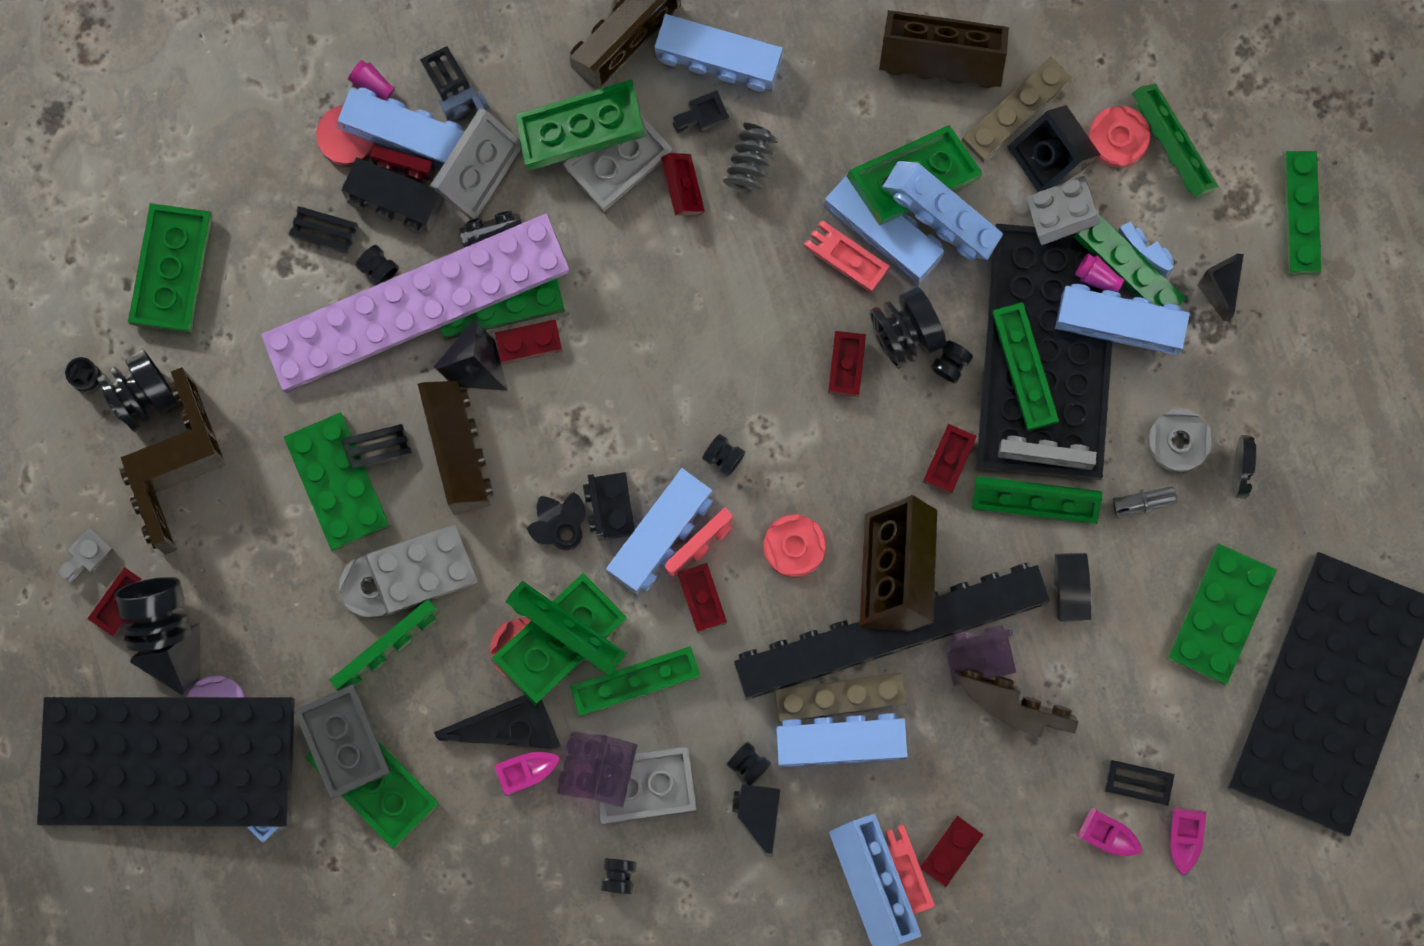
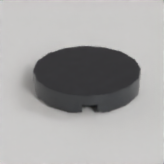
M1241 435L1237 443L1232 483L1234 498L1246 499L1250 496L1252 485L1247 483V480L1251 479L1256 467V444L1253 436Z

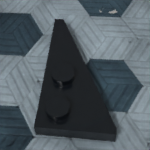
M525 695L434 732L438 741L552 749L561 747L543 700L535 706Z

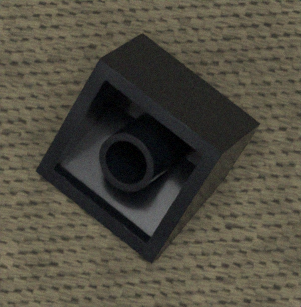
M1067 105L1046 111L1007 146L1038 192L1065 183L1082 172L1101 155Z
M742 784L741 792L734 791L732 812L738 813V821L766 857H772L780 789Z

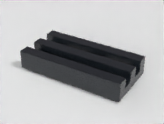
M448 46L420 59L442 101L448 99L447 94L450 92L454 96L459 94L458 88L462 86L465 90L470 88L465 75ZM441 57H446L458 79L452 80L440 59ZM435 62L447 83L446 85H441L429 63Z
M298 206L296 218L294 217L293 227L289 232L291 238L349 254L358 228L356 222ZM308 217L349 229V233L303 220V218ZM300 227L345 239L346 242L345 244L300 232L299 230Z
M399 424L343 438L341 442L350 470L410 456L412 452L410 447L407 446L408 440L406 435L404 436L403 425ZM396 435V438L351 449L352 445ZM396 445L400 447V450L356 461L354 458L357 455Z
M1115 760L1110 761V769L1104 792L1169 806L1175 774ZM1120 769L1165 779L1166 785L1116 775V770ZM1115 781L1164 792L1163 797L1114 787L1113 785Z

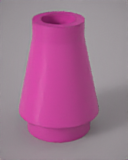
M361 60L348 77V80L353 83L352 87L359 89V87L369 89L376 94L377 98L385 101L389 99L395 90V87L389 84L371 62L366 63Z
M1087 254L1075 273L1076 276L1081 278L1080 282L1104 291L1118 292L1124 282V279L1118 276L1098 255L1093 257Z

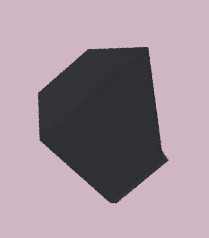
M1237 253L1206 270L1197 285L1223 321H1230L1235 314L1244 254Z
M473 320L436 363L434 368L447 381H458L460 387L508 391L495 339L477 321Z
M200 623L191 626V635L185 640L161 649L139 651L131 658L130 663L183 696L200 679Z

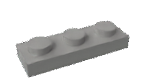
M1008 436L1007 440L1002 439L998 450L999 458L1086 470L1093 469L1097 452L1089 451V447L1084 445H1070V448L1058 447L1057 442L1040 440L1039 444L1026 443V438L1019 436Z

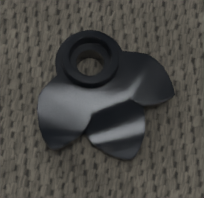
M575 492L571 493L563 504L555 499L540 496L536 509L539 521L530 524L526 528L529 535L534 541L542 545L554 544L558 549L564 551L575 549L582 540L580 525L586 516L583 501ZM565 530L573 533L572 538L568 541L561 538V534Z

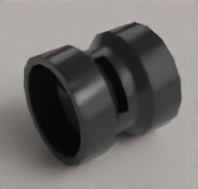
M378 245L368 248L355 264L361 273L370 275V282L374 286L392 279L399 269V266L393 260H386L384 251Z
M947 340V345L942 348L943 354L940 358L934 360L930 368L941 378L956 384L962 375V368L969 365L973 355L961 345Z
M74 358L66 366V379L79 392L85 394L93 393L101 386L97 377L102 372L88 358Z
M718 434L705 451L702 459L708 464L719 466L720 472L729 477L743 459L746 451L739 446H731L726 437Z
M747 741L726 765L733 771H738L742 774L745 783L752 785L771 765V762L765 757L758 756L755 753V747Z
M605 858L604 869L606 870L607 878L602 880L601 891L633 894L634 885L630 878L635 873L636 862Z

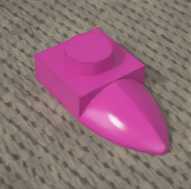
M531 752L494 765L504 795L508 796L535 786L536 783L552 773L560 761V757L546 752Z
M1174 807L1170 835L1171 854L1177 869L1182 875H1185L1196 864L1201 854L1206 811Z
M1091 808L1077 837L1118 856H1132L1142 852L1137 837L1128 827Z

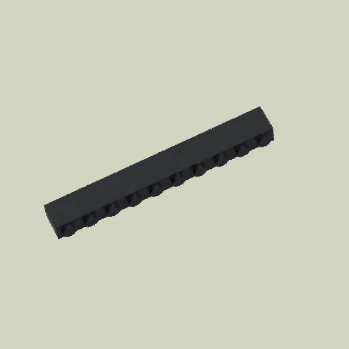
M1027 562L1010 568V574L999 576V573L995 572L980 578L981 583L969 586L968 582L950 587L951 592L939 596L938 591H935L934 622L911 631L868 629L859 626L860 621L848 624V621L844 620L830 625V631L818 634L817 630L799 635V641L788 644L787 639L774 642L769 645L770 650L758 653L757 649L743 652L738 655L739 660L734 661V665L745 700L775 692V690L785 689L1045 606L1050 602L1038 565L1030 567Z

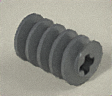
M744 122L743 127L746 130L739 133L741 141L735 145V150L738 153H734L731 156V161L734 164L727 167L729 176H725L723 182L733 189L750 192L752 188H762L763 185L755 179L756 177H766V173L760 169V166L770 165L771 162L764 158V154H774L775 151L767 145L768 143H778V138L773 136L769 130L759 125Z

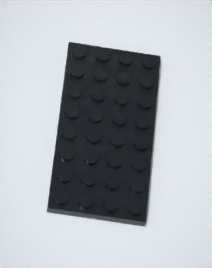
M996 223L995 227L1003 235L994 248L992 257L976 469L1102 480L1112 341L1055 329L1065 286L1071 287L1072 284H1082L1090 287V291L1102 293L1104 291L1080 282L1081 278L1075 275L1085 256L1092 254L1074 238L1076 233L1041 245L1035 227ZM1022 302L1059 419L1058 424L1028 432L992 315L993 310ZM1008 436H1019L1026 438V443L1039 444L1040 440L1057 442L1058 447L1070 448V445H1084L1089 447V451L1097 452L1093 469L1086 470L999 458L998 450L1002 439L1007 440Z
M1317 552L1227 788L1349 837L1424 638V594Z
M44 697L37 825L290 827L295 698Z

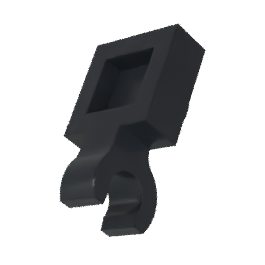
M716 90L689 101L690 111L674 116L672 124L677 134L686 132L695 125H698L700 132L728 122L729 115Z

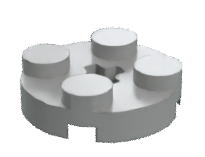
M1173 409L1166 412L1156 420L1148 434V448L1155 464L1175 473L1189 472L1199 467L1212 448V433L1209 426L1199 418L1198 414L1187 409ZM1177 433H1182L1183 439H1188L1189 442L1183 445L1182 449H1178L1171 440V438H1176Z
M360 557L357 560L354 559L346 565L339 579V591L344 604L351 612L363 618L385 617L387 612L379 592H372L371 595L365 594L367 589L363 587V583L365 581L370 582L373 578L365 557Z

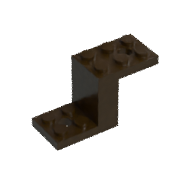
M183 367L171 371L174 381L170 382L169 385L174 398L179 400L185 409L180 411V415L187 429L190 428V430L120 457L124 466L119 468L121 477L125 485H130L134 496L130 497L132 507L137 515H141L145 525L141 526L144 539L147 544L151 543L154 549L157 548L165 555L176 551L177 548L156 493L226 466L195 380Z

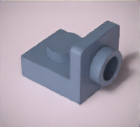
M472 85L467 90H460L459 94L455 96L453 94L448 96V99L445 101H439L447 120L463 118L474 107L476 111L479 108L483 110L490 108L482 91L476 94Z

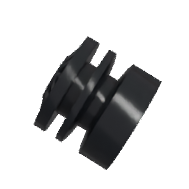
M919 287L899 295L901 311L898 312L894 305L887 301L883 305L885 314L879 307H875L869 312L875 337L884 354L889 357L897 369L906 366L904 354L911 362L917 360L915 348L917 344L927 355L947 345L946 336L939 318L929 299Z
M143 348L125 359L130 372L128 375L125 376L115 366L110 369L117 381L114 384L104 373L97 377L106 402L117 418L128 425L133 432L141 428L134 416L138 413L147 424L151 422L150 414L146 408L149 405H152L159 413L163 414L179 404V401L174 398L169 384Z
M155 577L126 585L115 592L114 600L118 616L122 619H128L121 626V630L125 634V647L128 650L150 651L179 643L191 635V625L187 622L188 612L185 609L178 608L185 600L181 581L178 578Z

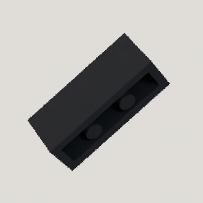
M356 157L341 189L349 205L363 210L364 207L375 210V215L387 221H392L393 218L402 221L405 228L416 233H420L421 230L430 233L444 202V197L435 189Z

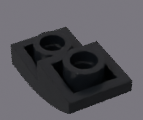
M1087 553L1055 554L1054 585L1058 588L1057 619L1060 622L1091 620V585Z

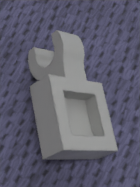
M88 528L67 550L74 557L64 563L57 572L71 583L84 568L93 573L114 550L94 531Z

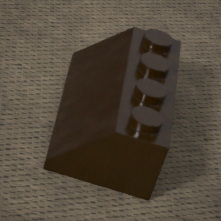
M681 0L618 1L612 10L613 14L606 21L604 19L600 20L593 27L592 35L585 42L580 41L573 47L569 57L571 68L596 90L600 89L661 27L665 14L673 15L681 7Z
M888 10L879 70L886 71L892 75H901L903 73L916 75L921 79H946L956 84L963 82L975 83L984 88L1001 87L1007 56L1009 27Z
M458 381L418 383L449 508L454 515L491 506L489 497L494 496L490 478L484 479L481 467L487 465L482 448L476 449L474 437L479 436L475 419L468 418L466 408L471 407L467 388L461 389Z
M914 495L865 514L859 624L862 628L911 631L934 622L937 509Z

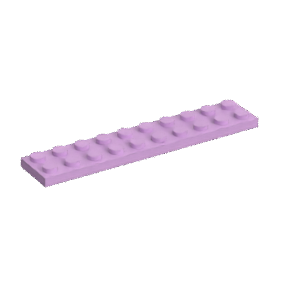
M545 213L262 333L261 336L281 389L286 393L570 273L571 270L550 218Z

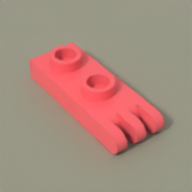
M821 220L818 227L826 233V236L814 230L810 236L820 244L817 246L807 240L803 246L872 294L889 271L890 266Z
M724 507L666 562L667 574L672 577L676 576L677 572L685 568L693 559L696 562L700 561L710 551L708 545L716 537L722 540L733 529L731 523L734 521V516Z
M903 824L897 827L901 837L900 840L896 841L892 829L885 831L889 841L887 846L913 914H917L935 906Z

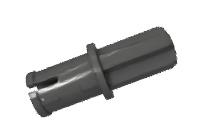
M1172 486L1147 492L1141 489L1140 493L1113 498L1117 518L1139 512L1149 514V510L1177 503L1176 490Z

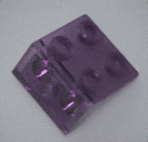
M1003 625L984 629L985 632L980 636L973 637L972 632L954 635L951 642L945 648L953 687L959 686L954 677L955 670L964 671L966 667L983 672V677L989 679L996 678V676L1015 674L1016 669L1009 643L1013 637L1012 629L1004 630Z
M572 732L566 744V756L563 769L558 778L559 786L557 793L563 796L591 799L623 807L638 744L607 735Z

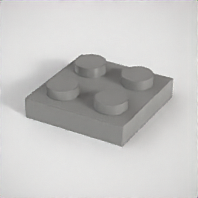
M1085 175L1026 197L1041 245L1101 224Z

